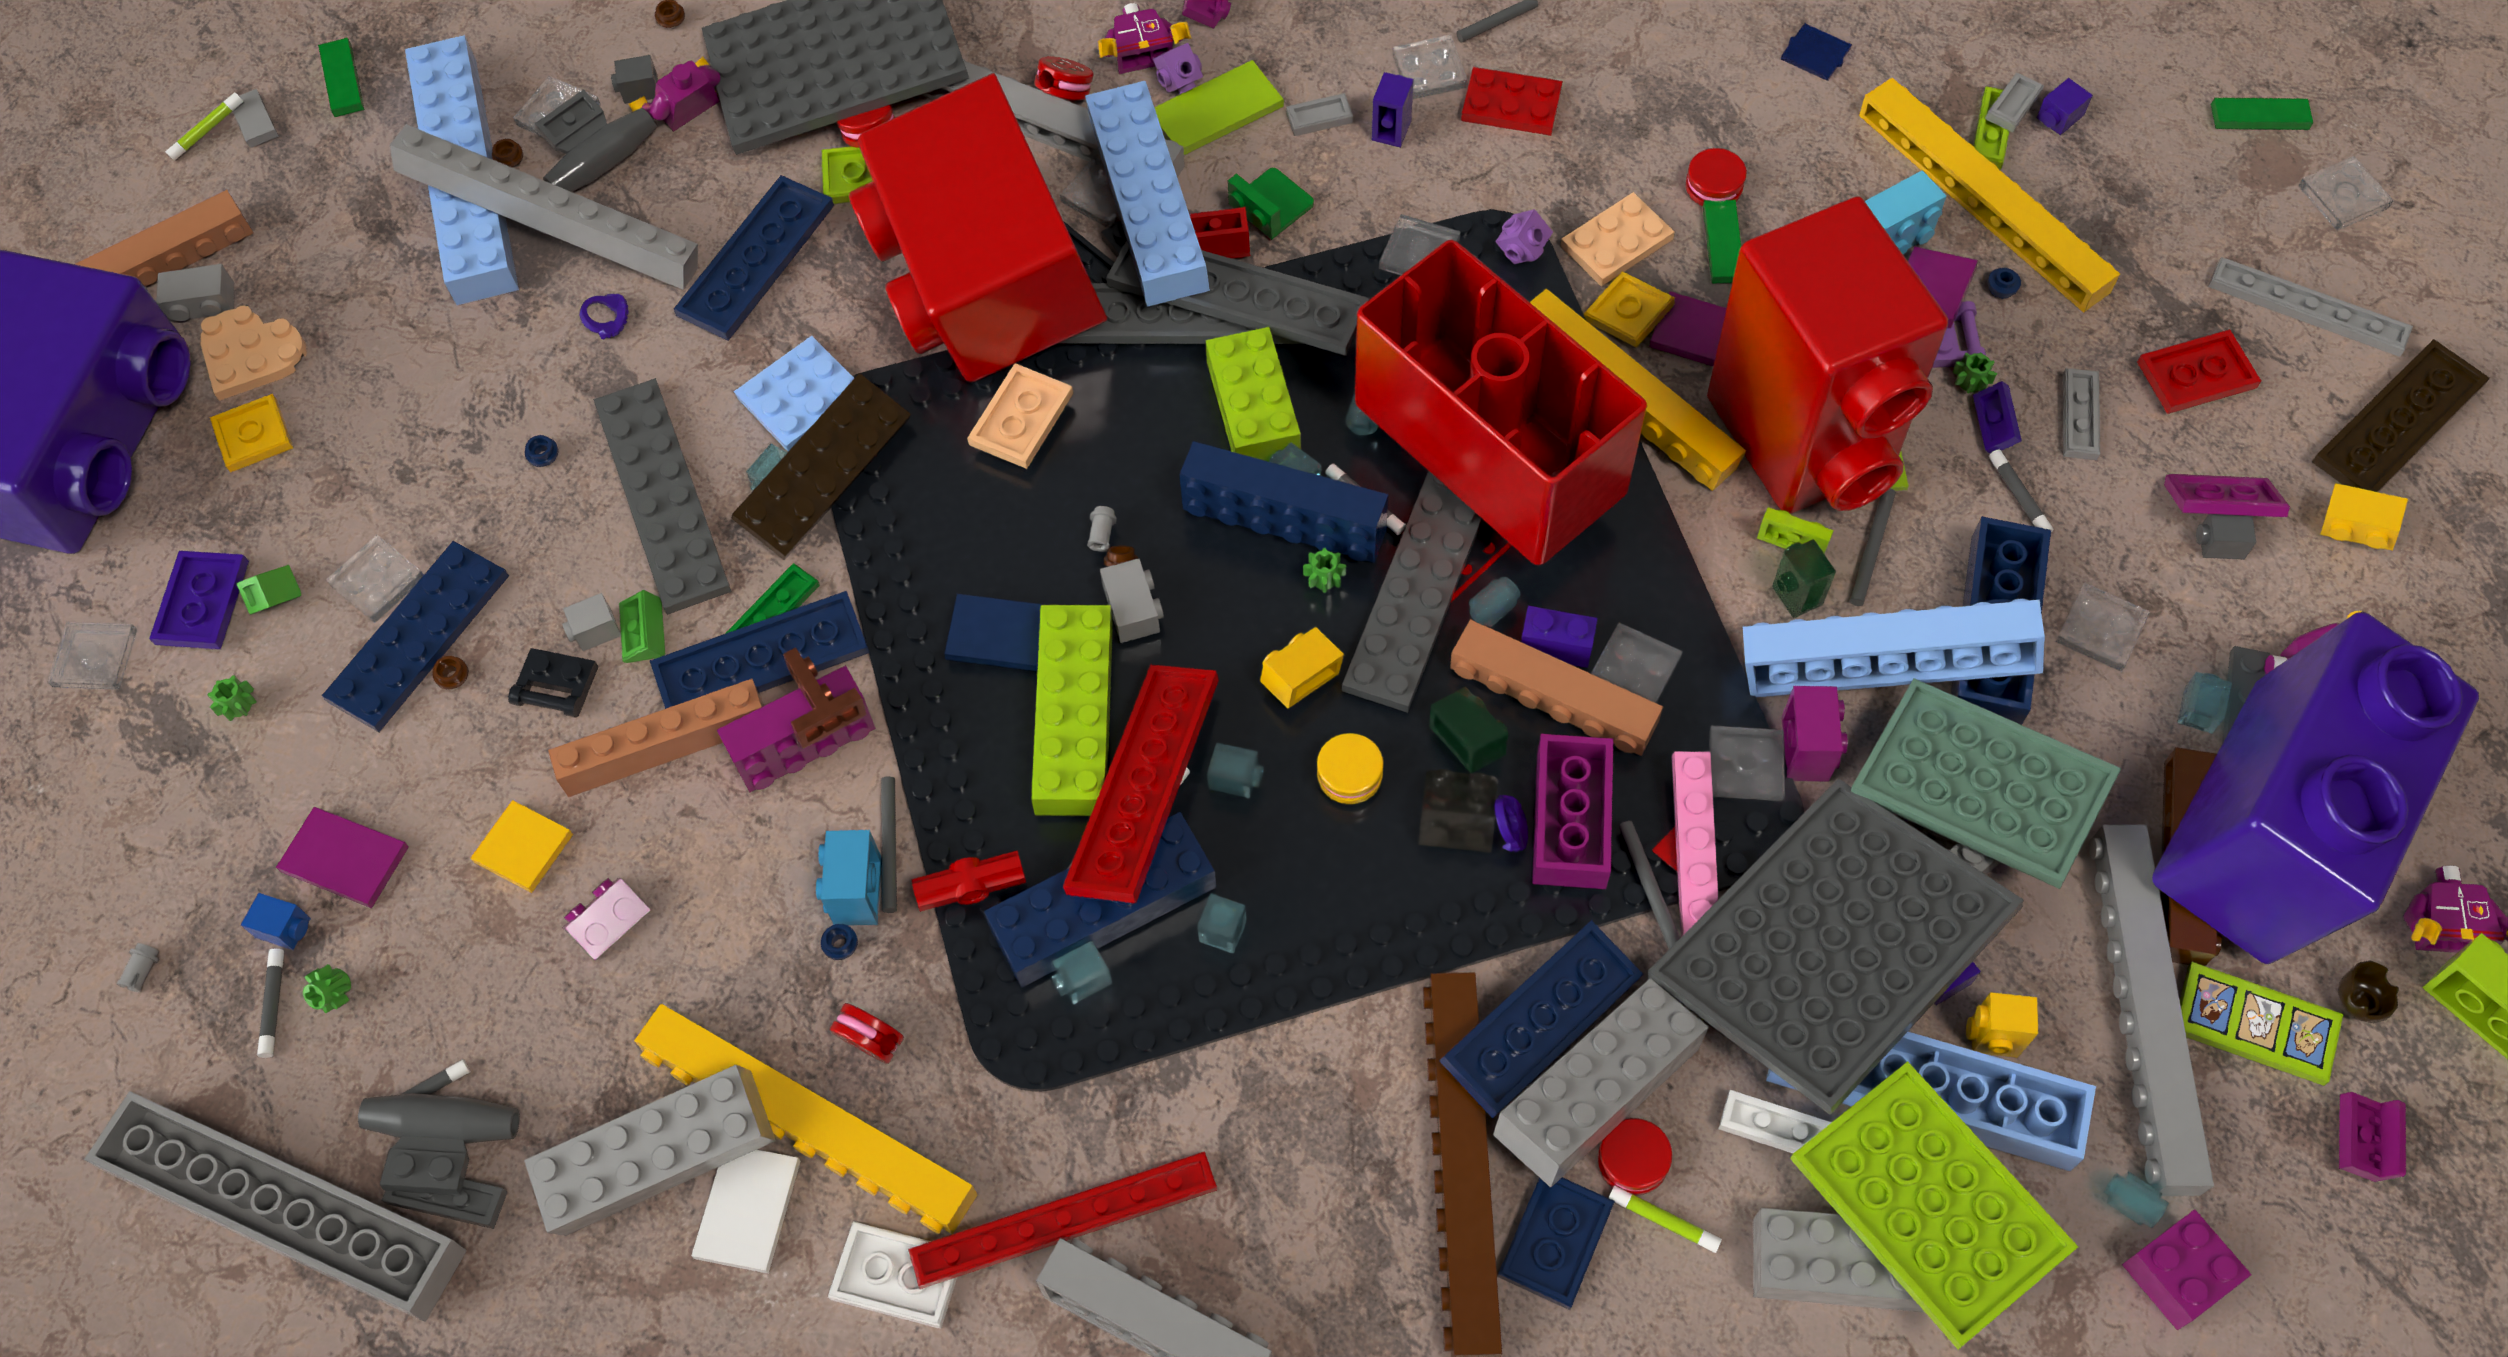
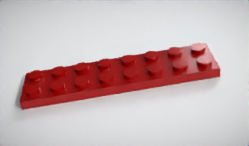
M1150 665L1063 884L1066 895L1128 903L1137 902L1218 684L1217 671Z

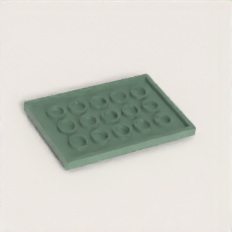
M1913 678L1852 785L1851 792L1874 801L1894 814L2061 889L2121 768Z

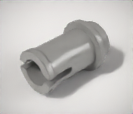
M1098 506L1090 514L1092 527L1087 544L1088 547L1090 546V549L1104 552L1109 548L1112 525L1116 524L1117 520L1113 509L1106 506Z
M137 943L135 949H130L129 951L131 957L117 985L123 988L126 986L128 990L140 993L153 963H158L159 961L157 958L159 951L150 946Z

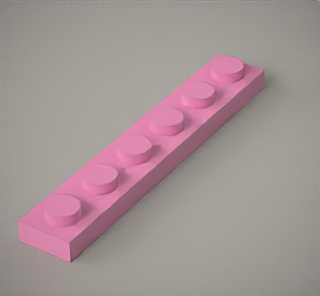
M1674 752L1672 754L1681 937L1718 901L1710 752Z

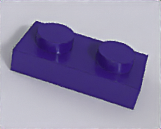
M2001 381L1973 395L1985 451L1991 454L1995 450L2000 449L2002 451L2022 441L2009 385Z

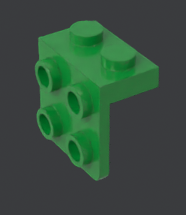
M1277 168L1268 169L1250 184L1237 173L1227 180L1229 205L1233 208L1245 207L1247 220L1271 240L1314 206L1313 197Z

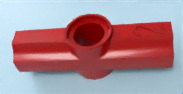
M1018 850L984 860L975 857L963 858L952 863L948 870L911 879L920 912L954 902L963 905L974 904L986 899L990 892L1026 883Z

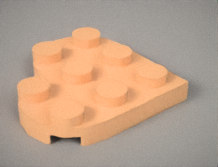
M239 306L236 309L226 310L216 316L205 318L201 323V329L203 330L201 333V348L213 392L219 401L287 377L296 371L294 366L300 361L301 356L305 357L307 354L304 339L298 330L290 325L286 319H277L274 322L263 323L260 317L252 312L248 306Z

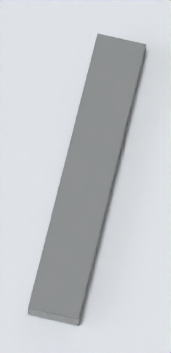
M2223 257L2220 258L2208 286L2399 357L2406 348L2413 328L2409 324Z

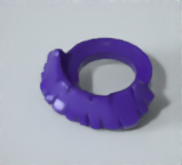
M619 294L590 297L583 302L579 312L584 326L590 331L598 333L601 339L617 336L624 329L628 319L627 315L629 314L627 301ZM595 303L604 304L615 312L616 319L606 323L596 322L589 317L587 308Z
M1499 795L1495 800L1494 807L1500 833L1506 842L1502 847L1510 852L1522 851L1528 843V826L1522 806L1513 796Z

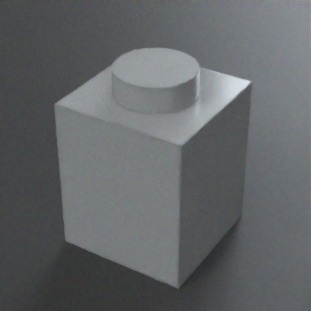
M602 593L563 608L567 618V622L562 623L569 641L573 642L576 640L582 651L621 636L612 610Z

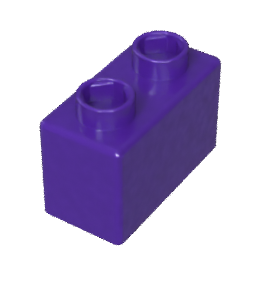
M0 250V539L67 554L79 552L98 517L110 514L125 499L131 484V457L159 407L168 406L176 401L184 391L191 365L188 344L138 278Z
M2358 612L2353 614L2261 677L2254 684L2152 875L2154 885L2264 964H2272L2376 912L2384 901L2479 701V692L2475 687L2457 676L2451 666L2438 654L2422 646L2413 645L2368 613Z

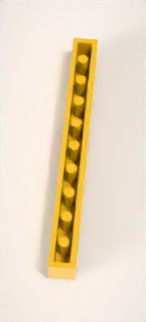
M1890 78L1865 95L1859 116L1921 171L1923 170L1930 179L2083 313L2112 292L2120 273L2110 263L2101 258L2087 243L2072 233L2064 223L2058 221L2044 209L2042 204L2029 196L2016 182H2013L2000 171L1994 163L1979 153L1972 144L1957 134L1950 125L1935 115L1928 106L1914 97L1906 87L1899 84L1894 78Z
M663 1004L659 1005L634 1040L643 1051L640 1056L645 1061L657 1068L663 1063L673 1069L670 1074L674 1078L688 1086L692 1081L696 1083L734 1065L750 1070L776 1139L781 1140L783 1136H786L795 1141L793 1147L803 1155L812 1159L817 1154L827 1160L824 1165L835 1174L844 1177L846 1173H849L858 1179L856 1184L861 1189L873 1196L878 1191L890 1198L888 1204L903 1214L907 1215L910 1210L922 1217L920 1222L935 1233L939 1234L943 1229L953 1235L977 1197L972 1184Z

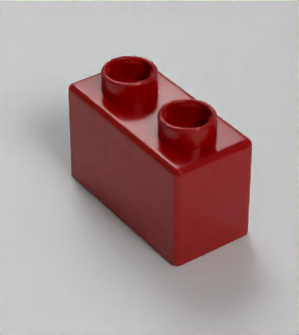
M991 73L867 130L859 136L858 146L873 181L850 191L849 200L871 248L880 261L884 262L903 253L910 272L887 282L885 288L898 321L916 353L923 354L945 344L964 379L974 382L1107 321L1106 313L995 73Z
M1860 196L1850 198L1752 238L1741 246L1707 398L1736 443L1746 450L1745 457L1780 510L1793 514L1827 499L1833 509L1837 511H1851L1876 500L1898 481L1904 467L1899 454L1912 420L1926 407L1932 397L1933 386L1928 377L1948 327V317Z
M1454 240L1444 242L1363 304L1357 311L1355 403L1357 407L1531 563L1535 565L1545 564L1628 493L1647 408L1646 400L1461 244Z

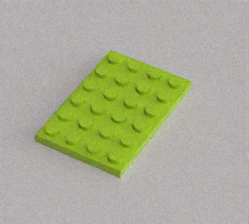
M1908 1061L1790 1157L1793 1163L1958 1350L2078 1248L2077 1244Z

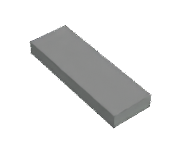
M2065 368L2062 374L2063 457L2097 460L2100 455L2099 371Z

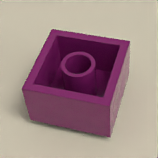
M1793 686L1781 716L1787 778H1792L1793 781L1829 782L1834 770L1839 769L1840 757L1847 752L1848 739L1846 732H1841L1840 721L1844 720L1845 706L1843 700H1838L1837 686Z
M2195 1209L2122 1264L2176 1330L2192 1322L2252 1275Z

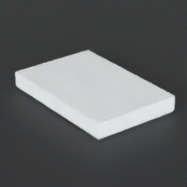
M755 1150L719 1166L691 1256L696 1260L769 1274L801 1162L799 1158Z
M853 1221L828 1298L840 1303L941 1329L957 1277L920 1289L908 1249L931 1241Z

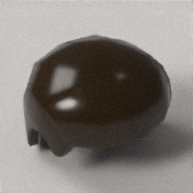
M2371 960L2359 962L2339 982L2338 995L2343 1006L2359 1021L2368 1023L2385 1021L2398 1008L2397 993L2399 987L2388 982L2386 976L2389 970L2384 965Z

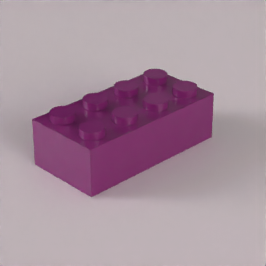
M846 665L816 681L819 685L826 683L834 698L856 688L863 700L867 715L804 749L795 736L791 721L813 709L800 688L717 729L749 793L756 789L761 790L769 787L774 780L788 773H796L802 770L809 762L819 757L830 756L839 747L851 741H859L865 738L869 732L876 729L865 699Z
M1540 735L1536 772L1533 884L1606 889L1611 873L1612 738Z

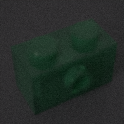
M1814 539L1804 544L1798 542L1792 544L1783 552L1772 587L1794 619L1824 604L1836 570Z
M1466 686L1431 704L1429 727L1471 774L1506 755L1508 740L1506 726L1502 721L1496 720L1486 709L1482 699L1477 696L1475 697Z

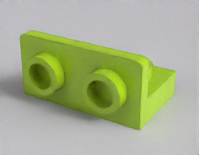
M1768 507L1757 539L1822 562L1834 530L1828 529L1818 522H1809L1792 516L1787 511Z

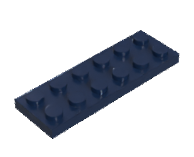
M780 175L674 307L676 316L729 341L834 207L833 199Z
M452 541L322 694L324 700L368 727L380 732L433 669L435 663L442 658L509 577L507 571L457 542Z
M844 591L650 660V664L666 709L749 679H753L759 693L794 681L783 654L795 647L803 659L809 656L817 672L870 652L848 593Z
M1591 920L1443 1056L1440 1062L1481 1107L1494 1118L1644 974Z

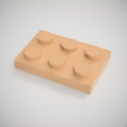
M1633 192L1563 237L1560 247L1602 287L1616 278L1622 271L1625 272L1672 241L1675 231Z
M1015 363L968 436L969 445L1027 469L1072 397V386Z

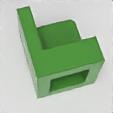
M289 565L236 583L250 615L301 596V591Z

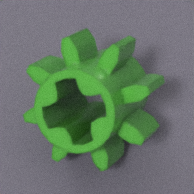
M1981 352L1971 355L1965 353L1962 361L1956 362L1953 373L1958 375L1955 385H1959L1967 393L1986 389L1988 384H1993L1997 375L1996 372L1991 371L1995 363L1994 360L1990 361Z
M1323 548L1322 551L1316 554L1309 553V564L1303 565V575L1310 576V588L1316 586L1322 589L1323 593H1326L1327 589L1333 586L1338 588L1341 586L1340 576L1346 575V565L1339 564V552L1334 554Z
M232 675L230 679L217 680L212 692L207 694L214 702L210 708L217 716L223 714L229 721H232L234 717L247 716L252 704L257 702L250 694L254 688L247 681L240 682L235 675Z
M327 964L305 976L309 984L303 988V997L310 1007L323 1009L324 1013H328L350 1001L345 994L351 989V981L343 970L338 968L332 969L330 964Z

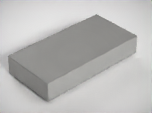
M2016 72L1988 111L1985 119L2010 132H2014L2042 93L2044 85Z
M257 89L239 95L244 102L233 110V114L248 146L252 148L279 137Z
M1345 93L1286 106V114L1294 136L1353 123V114Z

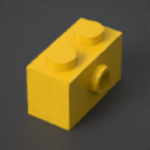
M2335 483L2320 535L2339 541L2346 540L2368 545L2375 549L2393 551L2408 499Z
M1314 627L1306 634L1299 633L1289 645L1282 650H1274L1267 655L1263 661L1260 682L1289 709L1339 674L1344 653L1317 627Z
M1990 992L1983 1003L1977 1006L1973 1016L1967 1019L1966 1037L1968 1040H1972V1050L1987 1055L2018 1058L2038 1035L2037 997Z

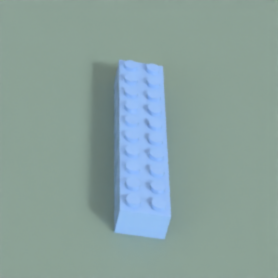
M465 35L405 49L418 129L492 159V143L477 62ZM428 185L444 283L456 305L519 290L505 216Z

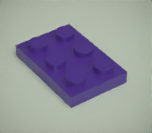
M178 551L149 638L154 645L221 650L239 594L236 583L243 581L249 563L248 559L242 554Z

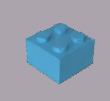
M870 830L826 831L825 844H820L819 864L823 866L822 878H817L816 897L817 900L822 901L824 913H828L834 925H878L882 857Z

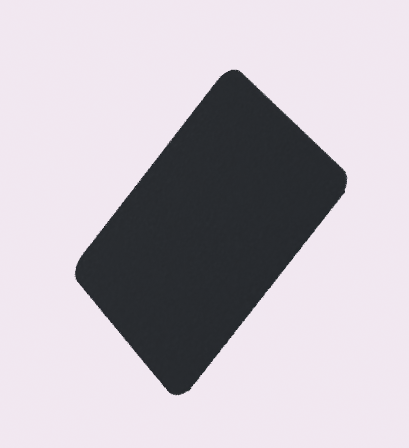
M1495 209L1472 212L1262 267L1371 299L1441 244L1448 240H1454L1527 301H1532L1541 292L1548 289L1585 319L1550 240L1548 239L1543 247L1544 251L1538 259L1532 262L1526 261L1513 264L1505 256L1504 251L1496 243V240L1503 231L1502 226L1514 213ZM1356 336L1346 356L1308 344H1274L1301 433V456L1273 461L1272 463L1327 478L1330 477L1325 474L1326 469L1331 464H1335L1361 487L1388 494V510L1407 525L1428 470L1357 407L1355 403ZM1058 343L1017 362L1016 364L1071 385L1073 388L1072 397L1027 469L972 447L967 439L1014 364L980 380L969 382L962 376L949 351L945 350L860 373L907 410L911 416L831 508L864 636L870 652L869 655L926 875L948 870L952 863L963 858L975 857L984 860L1018 850L1026 883L990 892L986 899L974 904L963 905L954 902L935 908L972 1050L980 1064L989 1074L1010 1087L1035 1092L1060 1089L1430 978L1431 974L1451 972L1577 934L1591 920L1598 927L1651 912L1653 910L1619 828V825L1626 821H1632L1667 907L1678 904V873L1653 852V848L1675 827L1672 754L1674 752H1710L1714 825L1720 829V833L1715 837L1718 891L1730 888L1804 814L1803 803L1792 778H1787L1788 767L1756 696L1750 695L1747 676L1640 440L1628 493L1625 497L1545 564L1535 565L1531 563L1517 549L1511 546L1450 603L1407 713L1342 691V683L1404 531L1397 535L1387 527L1375 563L1366 560L1356 561L1348 555L1340 553L1339 564L1346 565V575L1340 576L1341 586L1339 588L1333 586L1327 589L1326 593H1323V590L1316 586L1310 588V576L1303 575V565L1309 564V553L1316 554L1321 551L1316 546L1301 542L1291 543L1280 536L1269 533L1259 534L1251 528L1240 525H1227L1218 519L1208 516L1198 517L1183 510L1179 474L1192 442L1195 441L1231 451L1207 364L1206 344ZM1106 506L1114 510V515L1117 518L1116 524L1112 525L1109 548L1123 545L1135 549V555L1140 559L1143 571L1149 569L1155 589L1150 590L1152 599L1159 598L1164 618L1158 619L1159 633L1123 643L1119 641L1112 618L1108 771L1150 665L1217 671L1219 681L1187 765L1190 773L1179 786L1168 816L1169 818L1181 812L1215 870L1216 888L1021 988L989 928L984 911L1066 870L1074 859L1090 816L1035 815L1032 777L1038 671L946 660L945 649L957 594L1043 605H1108L1100 574V569L1108 567L1104 564V557L1107 555V551H1094L1090 549V546H1087L1092 527L1090 514L1096 507ZM1482 520L1465 567L1470 564L1473 570L1469 575L1461 574L1455 592L1508 543L1484 520ZM1491 543L1495 545L1493 553L1486 554L1483 552ZM1528 606L1597 618L1588 668L1575 667L1663 706L1659 723L1642 756L1634 752H1624L1613 743L1611 873L1606 889L1533 884L1536 772L1540 735L1591 736L1571 723L1556 721L1547 712L1522 705L1518 699L1505 693H1495L1485 684L1475 679L1462 678L1455 670L1451 669L1452 651L1470 619L1521 642ZM1314 627H1317L1344 653L1339 674L1288 709L1260 682L1263 661L1272 651H1280L1288 646L1290 641L1299 633L1306 634ZM1354 733L1369 738L1377 745L1383 757L1381 785L1371 798L1361 803L1344 804L1334 801L1323 792L1318 783L1317 759L1319 752L1327 741L1340 734ZM1499 795L1513 796L1522 806L1528 826V843L1522 851L1510 852L1502 847L1506 842L1500 833L1494 807L1495 800Z

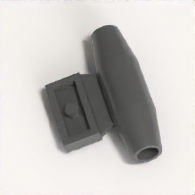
M583 89L535 123L536 130L555 151L558 150L566 154L543 177V180L570 192L592 183L630 156L657 128L654 120L645 109L640 108L607 124L602 108Z
M414 1093L364 1098L358 1113V1124L361 1129L400 1138L388 1152L380 1181V1186L383 1190L461 1195L470 1160L465 1144L514 1139L520 1122V1114L517 1108L472 1097Z

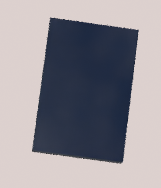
M957 594L945 649V659L1038 671L1040 609L1043 604Z
M1539 1177L1497 1277L1571 1310L1615 1201L1563 1177L1552 1187L1548 1186Z

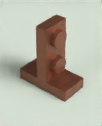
M796 647L783 654L790 674L813 709L791 721L795 736L803 749L867 715L863 700L856 688L834 698L826 683L819 685L815 677L818 676V672L809 656L803 659Z

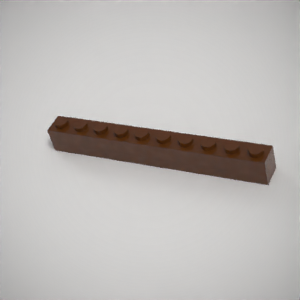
M1476 973L1431 974L1429 987H1423L1424 1009H1431V1022H1425L1426 1045H1433V1058H1427L1428 1081H1435L1436 1095H1429L1430 1118H1437L1438 1132L1431 1133L1432 1155L1440 1157V1170H1434L1435 1194H1442L1443 1207L1436 1208L1437 1232H1444L1445 1247H1438L1439 1271L1447 1272V1287H1441L1442 1311H1449L1450 1327H1443L1444 1352L1451 1351L1452 1357H1501L1502 1342L1485 1110L1440 1062L1443 1056L1479 1024Z

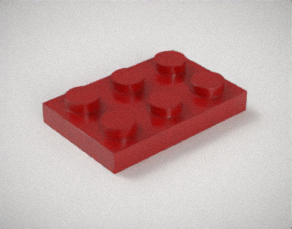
M1473 67L1461 121L1551 136L1563 81Z
M2230 329L2142 354L2137 361L2167 414L2258 388L2261 383L2260 377Z

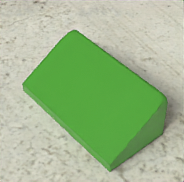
M642 590L620 602L623 662L631 663L664 656L665 640L660 597Z

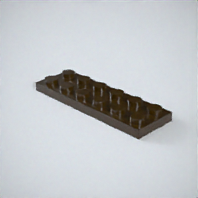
M2433 339L2315 456L2312 463L2342 485L2380 492L2480 391L2490 377Z
M859 373L732 513L731 519L785 560L906 424L911 414Z

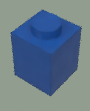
M258 893L241 926L257 939L294 950L298 941L305 936L311 918L295 904Z

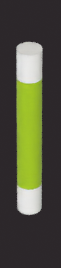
M234 92L165 152L175 161L244 101Z
M1614 1185L1609 1199L1615 1201L1614 1203L1716 1253L1721 1243V1238Z

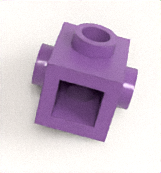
M1189 43L1180 45L1153 58L1158 70L1156 72L1158 81L1162 87L1166 88L1167 92L1178 89L1179 94L1195 88L1194 81L1203 77L1200 59L1192 52Z
M1533 209L1512 215L1502 226L1503 231L1496 240V243L1513 264L1526 261L1532 262L1542 255L1543 247L1553 231L1537 211Z

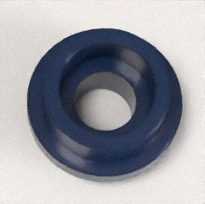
M2009 268L1995 269L1990 273L1987 281L1989 291L1997 298H2009L2018 292L2021 286V278L2015 271Z
M544 435L530 438L525 446L527 461L536 467L550 465L556 460L559 453L556 442Z
M844 924L830 926L821 937V948L824 954L833 960H843L850 957L858 945L855 931L850 926ZM838 939L846 940L844 946L840 948L834 947V943Z

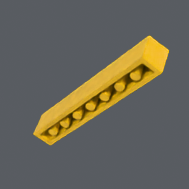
M1545 289L1530 301L1533 306L1646 400L1647 408L1641 433L1648 441L1653 442L1664 451L1671 460L1680 464L1698 482L1704 484L1711 491L1715 490L1737 470L1746 450L1548 289Z

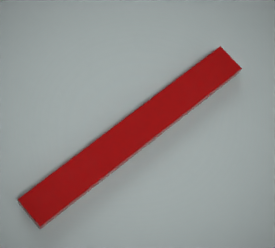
M1204 1151L908 1250L920 1289L1055 1245L1060 1238L1067 1241L1217 1191V1185Z

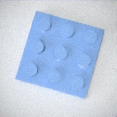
M810 336L736 389L734 393L754 417L789 451L854 380V377L813 336Z

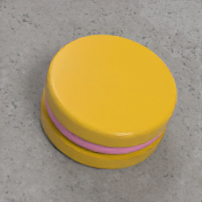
M1346 733L1331 738L1323 745L1317 759V779L1321 789L1328 797L1344 804H1357L1371 798L1379 789L1383 778V757L1379 748L1372 740L1363 735Z

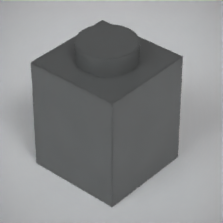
M651 55L614 61L616 74H611L612 85L615 93H621L625 104L631 103L642 96H645L646 100L654 99L658 74Z
M2208 514L2204 522L2198 525L2196 531V541L2201 545L2203 558L2245 560L2256 544L2253 516Z

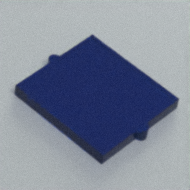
M1804 23L1796 36L1790 38L1789 46L1781 55V60L1828 81L1838 67H1842L1843 59L1851 49L1852 44Z

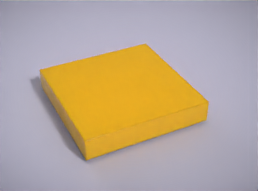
M1622 271L1585 311L1584 317L1588 323L1637 348L1675 305V297Z
M273 393L210 417L225 467L230 473L293 449L278 401Z
M512 800L470 859L475 864L533 893L567 845L573 833L570 829Z

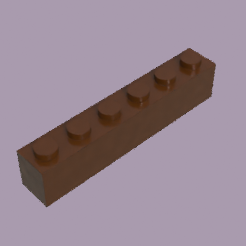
M2175 747L2165 760L2161 858L2217 755L2216 753ZM2160 890L2172 962L2190 965L2194 962L2206 966L2220 953L2222 945L2221 935L2217 934V930Z

